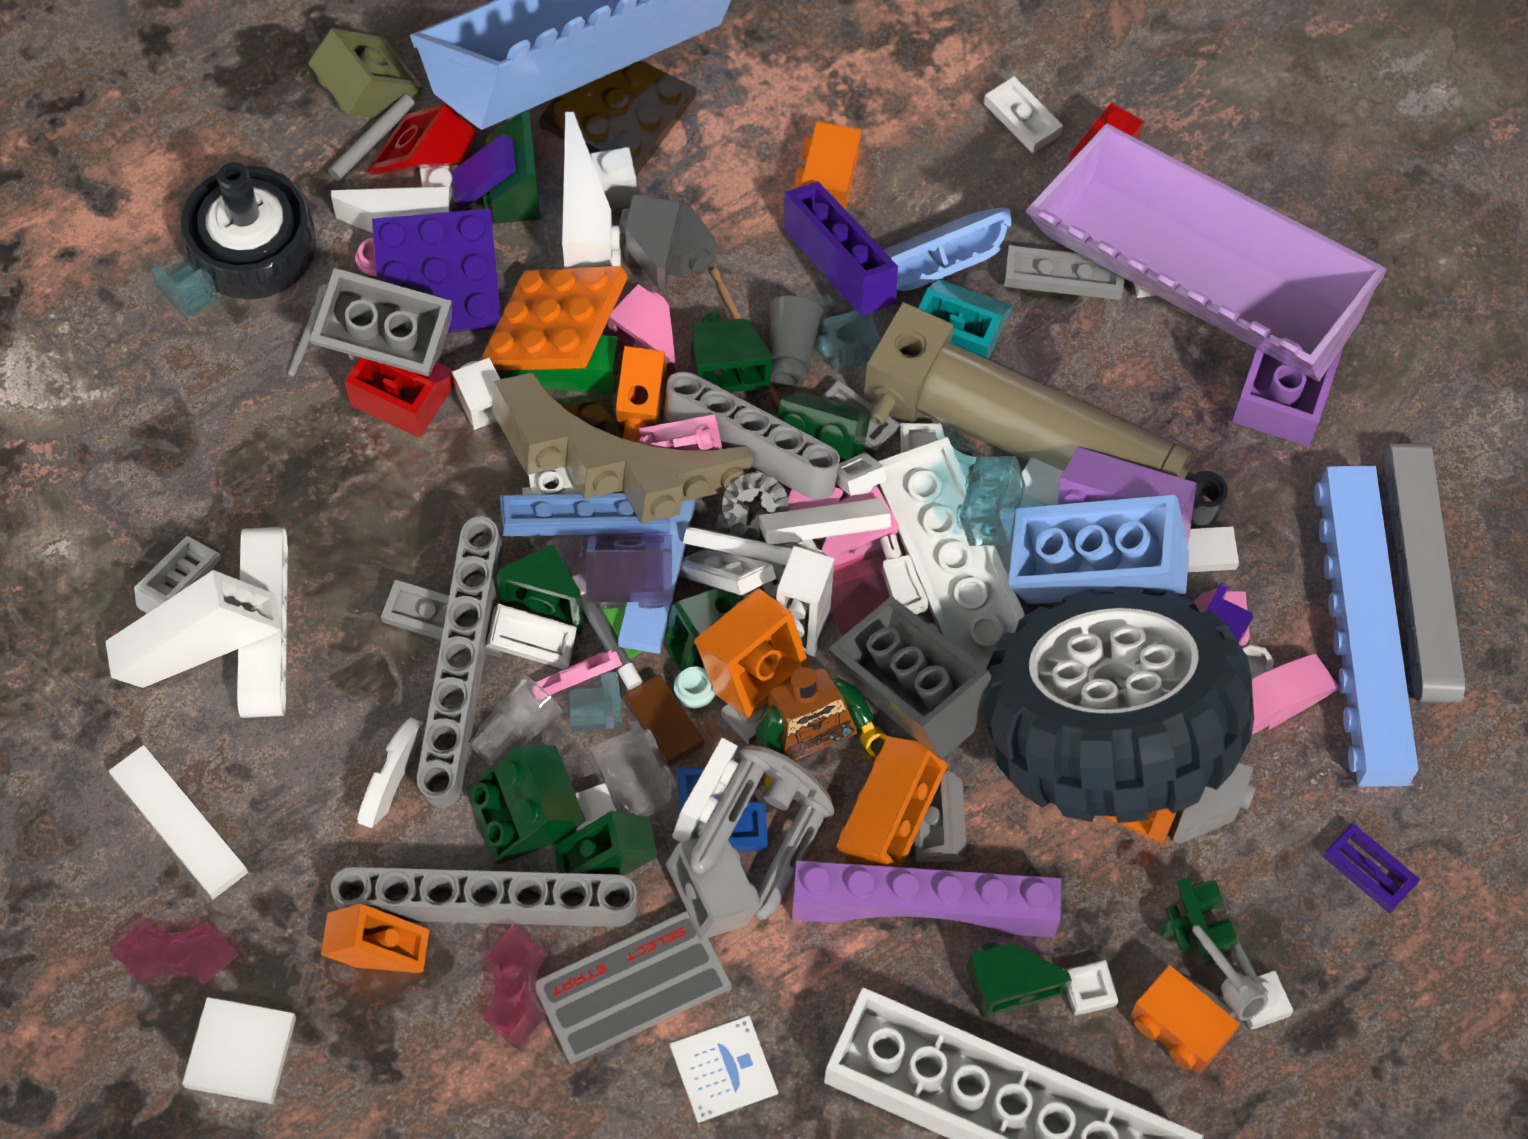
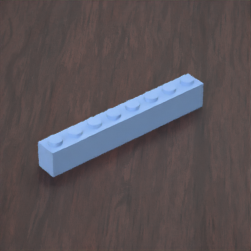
M1376 466L1327 467L1321 482H1316L1314 499L1316 506L1322 507L1323 518L1320 519L1319 538L1321 543H1326L1328 555L1324 558V576L1326 580H1331L1332 584L1328 607L1330 616L1336 617L1337 630H1335L1333 637V647L1335 654L1341 655L1342 668H1340L1338 674V685L1340 693L1346 694L1347 707L1344 708L1343 713L1344 730L1346 733H1351L1352 746H1350L1348 752L1349 769L1351 772H1356L1358 787L1409 786L1418 772V763Z

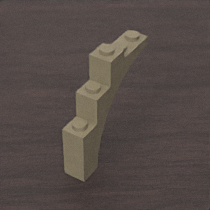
M533 373L494 381L492 412L527 475L566 467L583 499L623 491L641 524L680 515L681 502L723 493L737 477L751 473L753 456L747 446L721 450H676L640 444L595 428L568 412L544 390Z

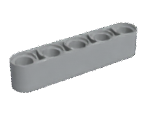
M678 372L668 378L664 405V417L668 422L716 414L722 449L747 446L753 456L752 468L773 477L778 482L806 497L820 500L828 498L833 494L840 462V455L834 448L695 374Z

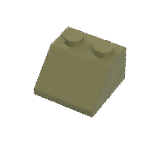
M331 28L308 62L318 75L319 83L336 98L338 107L352 117L365 116L374 118L389 110L404 94L412 97L420 93L423 88L422 84L382 36Z

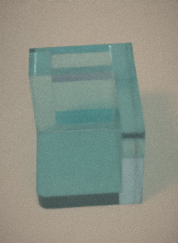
M159 265L152 269L158 289L185 320L218 299L212 277L202 268L194 272L191 265H187L170 277Z
M618 672L602 673V687L569 691L572 732L623 728Z

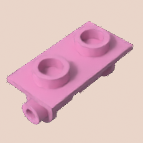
M716 414L639 428L641 438L637 443L676 450L722 449Z

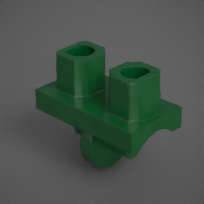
M1189 877L1178 880L1179 894L1187 916L1181 917L1177 905L1167 907L1165 912L1169 921L1159 927L1161 938L1165 940L1175 939L1180 951L1189 949L1192 945L1188 934L1193 932L1192 929L1195 925H1199L1220 952L1237 945V937L1230 918L1206 925L1202 914L1224 906L1216 880L1199 882L1193 885ZM1194 934L1205 966L1216 963Z

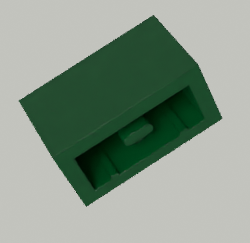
M796 390L781 399L777 418L834 448L840 455L839 463H842L862 454L872 412Z
M519 744L466 788L494 864H501L556 844L586 821L556 746Z

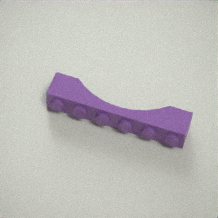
M796 861L792 920L838 923L873 917H927L977 924L1010 935L1055 938L1061 921V878Z

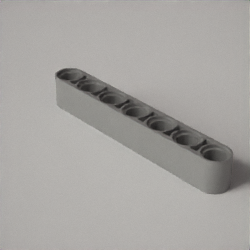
M1388 443L1384 453V471L1414 697L1418 703H1460L1465 693V676L1433 450L1429 443Z
M483 516L469 519L463 525L460 533L417 773V785L428 803L437 808H447L453 805L459 799L462 792L486 653L485 646L498 584L496 576L501 567L503 555V541L496 524L490 518ZM481 535L492 537L491 542L484 547L472 545L474 540ZM481 574L485 576L484 581L477 587L465 585L467 579L472 575ZM467 614L478 615L477 622L470 627L458 625L463 616ZM460 654L471 655L470 662L462 668L451 666L452 660ZM453 694L464 696L463 703L455 709L444 708L445 700ZM446 735L457 737V741L451 749L444 751L437 749V743L442 737ZM439 776L450 778V782L445 790L441 792L429 791V786L435 778Z
M350 867L339 871L333 877L331 883V893L338 909L361 903L406 921L621 927L631 923L638 911L636 887L632 880L622 875ZM359 887L364 889L361 896L357 899L347 900L343 898L344 893L350 888ZM402 888L408 891L407 895L400 901H390L387 899V895L394 889ZM445 889L452 892L451 897L445 902L438 903L431 900V896L438 890ZM482 891H492L497 894L493 901L486 904L475 901V897ZM527 892H534L541 896L532 905H524L518 901ZM573 893L581 894L585 897L584 901L577 906H568L562 902L567 895ZM618 894L624 895L629 899L626 905L618 908L611 907L606 903L611 896Z

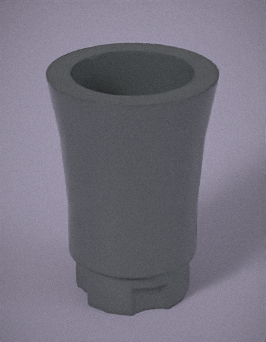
M794 295L779 296L770 301L768 350L773 357L770 383L788 388H798L804 385L806 374L810 370L816 334L824 314L823 307L816 301Z

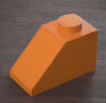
M360 903L327 913L321 955L355 968L420 973L424 971L430 929Z

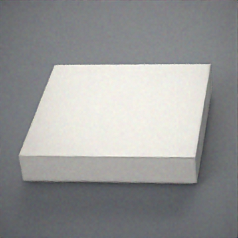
M207 997L182 1084L188 1089L273 1104L296 1021L295 1014Z

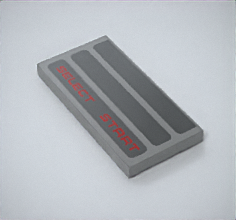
M685 911L534 981L532 986L569 1065H572L730 990L731 982L709 939H700L688 911Z

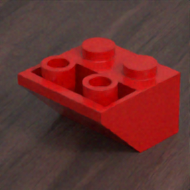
M360 357L344 382L351 406L420 438L455 386L452 374L455 370L436 362L430 375L426 376Z

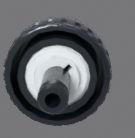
M230 162L223 165L218 170V173L204 180L193 190L181 213L180 232L182 242L194 273L207 287L230 298L259 299L286 290L306 272L315 254L316 233L314 220L305 195L295 182L282 173L269 168L244 166L238 162Z

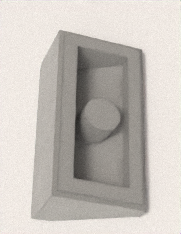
M945 771L939 787L914 839V858L917 862L967 860L963 783L959 777L950 771Z

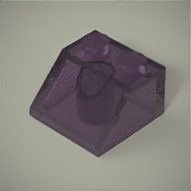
M672 534L589 535L586 548V602H596V607L603 609L621 607V602H638L639 607L648 609L661 608L664 606V602H672Z

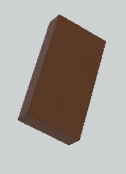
M660 674L623 694L625 703L667 766L704 746V739Z

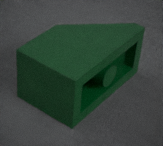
M610 811L553 845L559 873L625 875L658 857L649 817Z
M999 942L983 944L974 949V953L970 954L966 967L982 1017L1066 995L1072 982L1069 972L1014 943L1000 946Z

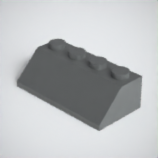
M893 596L888 598L828 648L846 681L857 687L868 700L940 760L974 733L992 678L990 672Z

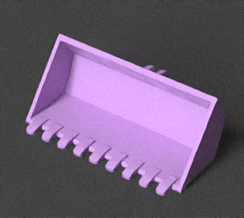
M1109 124L1102 127L1026 210V213L1034 220L1042 232L1052 240L1318 382L1361 321L1375 288L1383 280L1387 271L1386 267Z

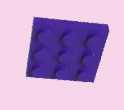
M491 209L372 219L377 280L451 300L452 320L448 333L496 328L501 318Z

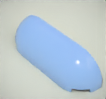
M994 208L976 212L884 249L885 253L898 265L897 290L909 291L919 288L995 255L1001 249L999 246L1005 238L1008 226H1011L1010 209Z

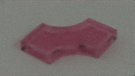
M143 921L110 950L118 962L141 986L156 977L167 974L187 975L202 985H206L238 956L237 951L208 921L197 928L180 933L163 932Z
M512 924L485 957L486 962L492 969L495 986L493 999L484 1014V1020L511 1046L519 1049L547 1015L537 998L536 978L540 965L548 953L521 928Z

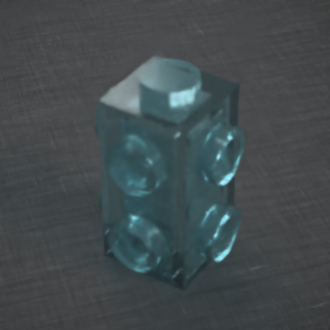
M1016 456L976 458L972 474H968L966 478L964 502L959 504L957 508V524L960 529L964 530L969 546L1010 545L1015 525L1016 508H1020L1026 486Z

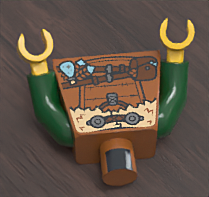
M804 667L792 673L790 682L772 689L769 693L768 708L757 724L755 731L758 746L774 750L793 761L857 734L856 728L862 729L860 735L861 744L873 757H875V754L870 747L871 742L875 738H881L885 743L887 735L880 727L873 725L872 721L875 718L857 687L841 678L831 679L825 669L813 671L810 668ZM767 774L764 778V785L766 789H769L773 779Z

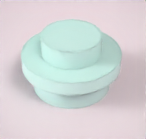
M689 667L680 672L675 679L674 694L677 700L686 707H704L715 696L708 674L701 667Z

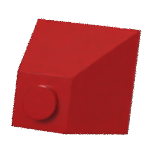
M447 103L412 112L403 117L367 171L374 176L417 171L421 168L459 165L470 156L472 152L471 145L479 134Z

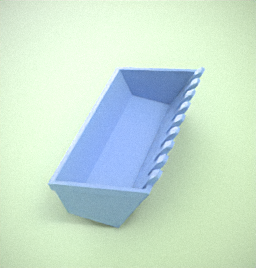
M493 0L410 35L414 48H418L433 93L480 130H483L721 25L731 0Z

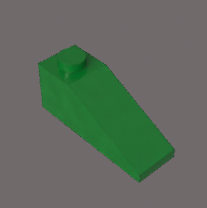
M601 335L588 365L584 369L497 370L496 372L500 379L533 373L541 386L547 389L614 395L619 365L618 336Z

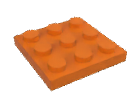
M622 266L524 270L480 361L490 357L496 371L586 368L628 275Z

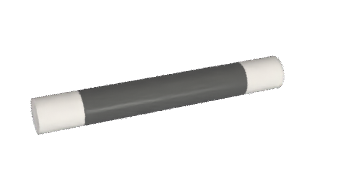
M582 574L573 576L575 583L581 591L582 609L606 651L613 650V652H617L622 665L616 667V670L628 690L637 687L643 681L625 649L618 647V638Z

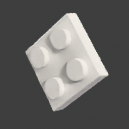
M721 738L681 810L672 838L684 842L690 840L694 833L699 836L702 834L719 801L714 797L721 798L739 763L732 760L737 745Z

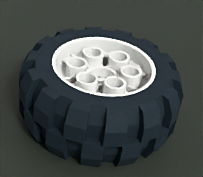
M1115 587V593L1093 595L1092 591L1089 590L1065 596L1062 598L1061 605L1051 609L1040 606L1019 620L1015 633L1006 632L986 668L992 678L984 699L983 708L988 746L997 766L1023 796L1042 808L1050 803L1055 804L1064 817L1092 822L1095 816H1116L1117 823L1146 821L1150 812L1166 808L1174 814L1199 803L1206 787L1217 790L1234 772L1252 737L1254 707L1252 675L1248 656L1227 624L1211 610L1200 613L1193 600L1170 592L1160 597L1146 594L1145 588Z

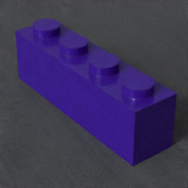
M817 181L784 192V231L856 311L863 316L895 305L898 265L823 185Z

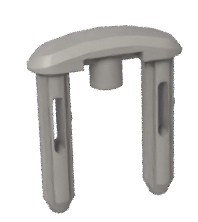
M748 745L738 751L741 761L691 852L690 867L694 873L704 874L715 865L765 772L773 779L764 796L765 801L778 809L787 810L792 799H794L801 805V808L757 890L760 908L754 917L764 920L776 912L795 875L796 861L803 860L824 818H832L834 807L830 795L804 767L789 757L769 748Z

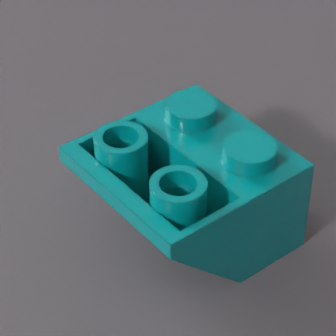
M938 279L927 289L918 309L954 325L951 343L990 359L1012 311V305Z

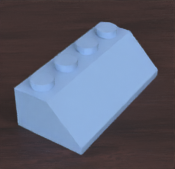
M1164 495L1016 508L1008 585L1027 604L1062 602V598L1065 596L1089 590L1092 591L1093 595L1115 593V587L1145 588L1146 594L1154 596L1164 595L1167 592L1186 594L1189 552L1177 496Z

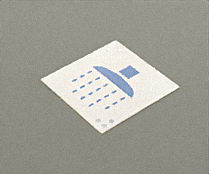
M750 1016L670 1043L698 1123L779 1094Z

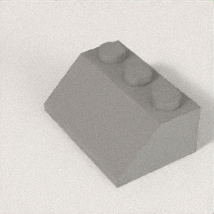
M334 268L310 338V343L429 376L441 355L452 320V301Z

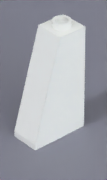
M212 570L106 640L111 678L144 688L277 633L281 630L275 594Z

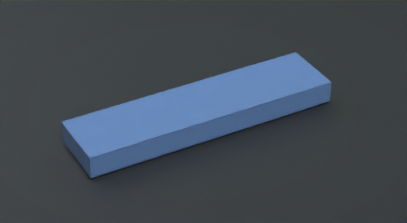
M610 493L583 499L581 494L501 495L500 497L503 537L669 533L670 517L641 524L625 493Z

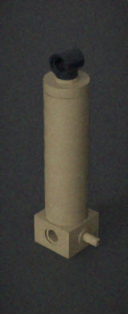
M902 303L867 363L863 398L875 406L870 419L877 425L884 424L888 416L902 423H916L920 414L923 413L1026 461L1033 457L1062 471L1065 470L1075 451L1080 447L1196 482L1191 523L1194 525H1210L1221 514L1228 494L1227 483L1215 472L1200 471L1196 474L1191 473L1190 469L1186 467L1192 450L1179 444L1175 445L1174 442L951 343L953 324L909 304ZM1198 495L1206 496V497H1208L1211 501H1209V502L1202 501V500H1200L1197 496H1198Z

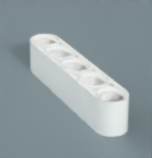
M285 527L245 528L241 531L240 581L275 594L281 630L238 649L237 699L239 714L241 718L284 716L286 712L287 533Z

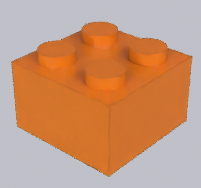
M759 588L738 602L734 608L695 639L715 695L747 719L768 702L769 693L773 688L790 682L791 675L795 670L810 667L792 612Z

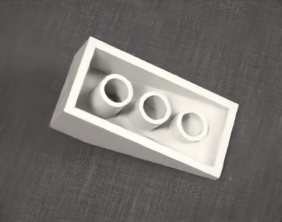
M565 112L562 237L564 267L621 266L620 227L612 226L611 209L574 112Z

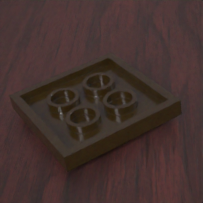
M639 60L555 97L539 118V125L543 130L565 140V112H574L589 153L629 147L635 176L637 177L696 97V87Z

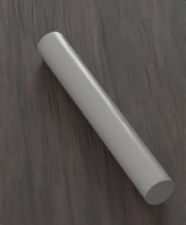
M404 94L328 169L329 174L339 181L415 106L413 99Z

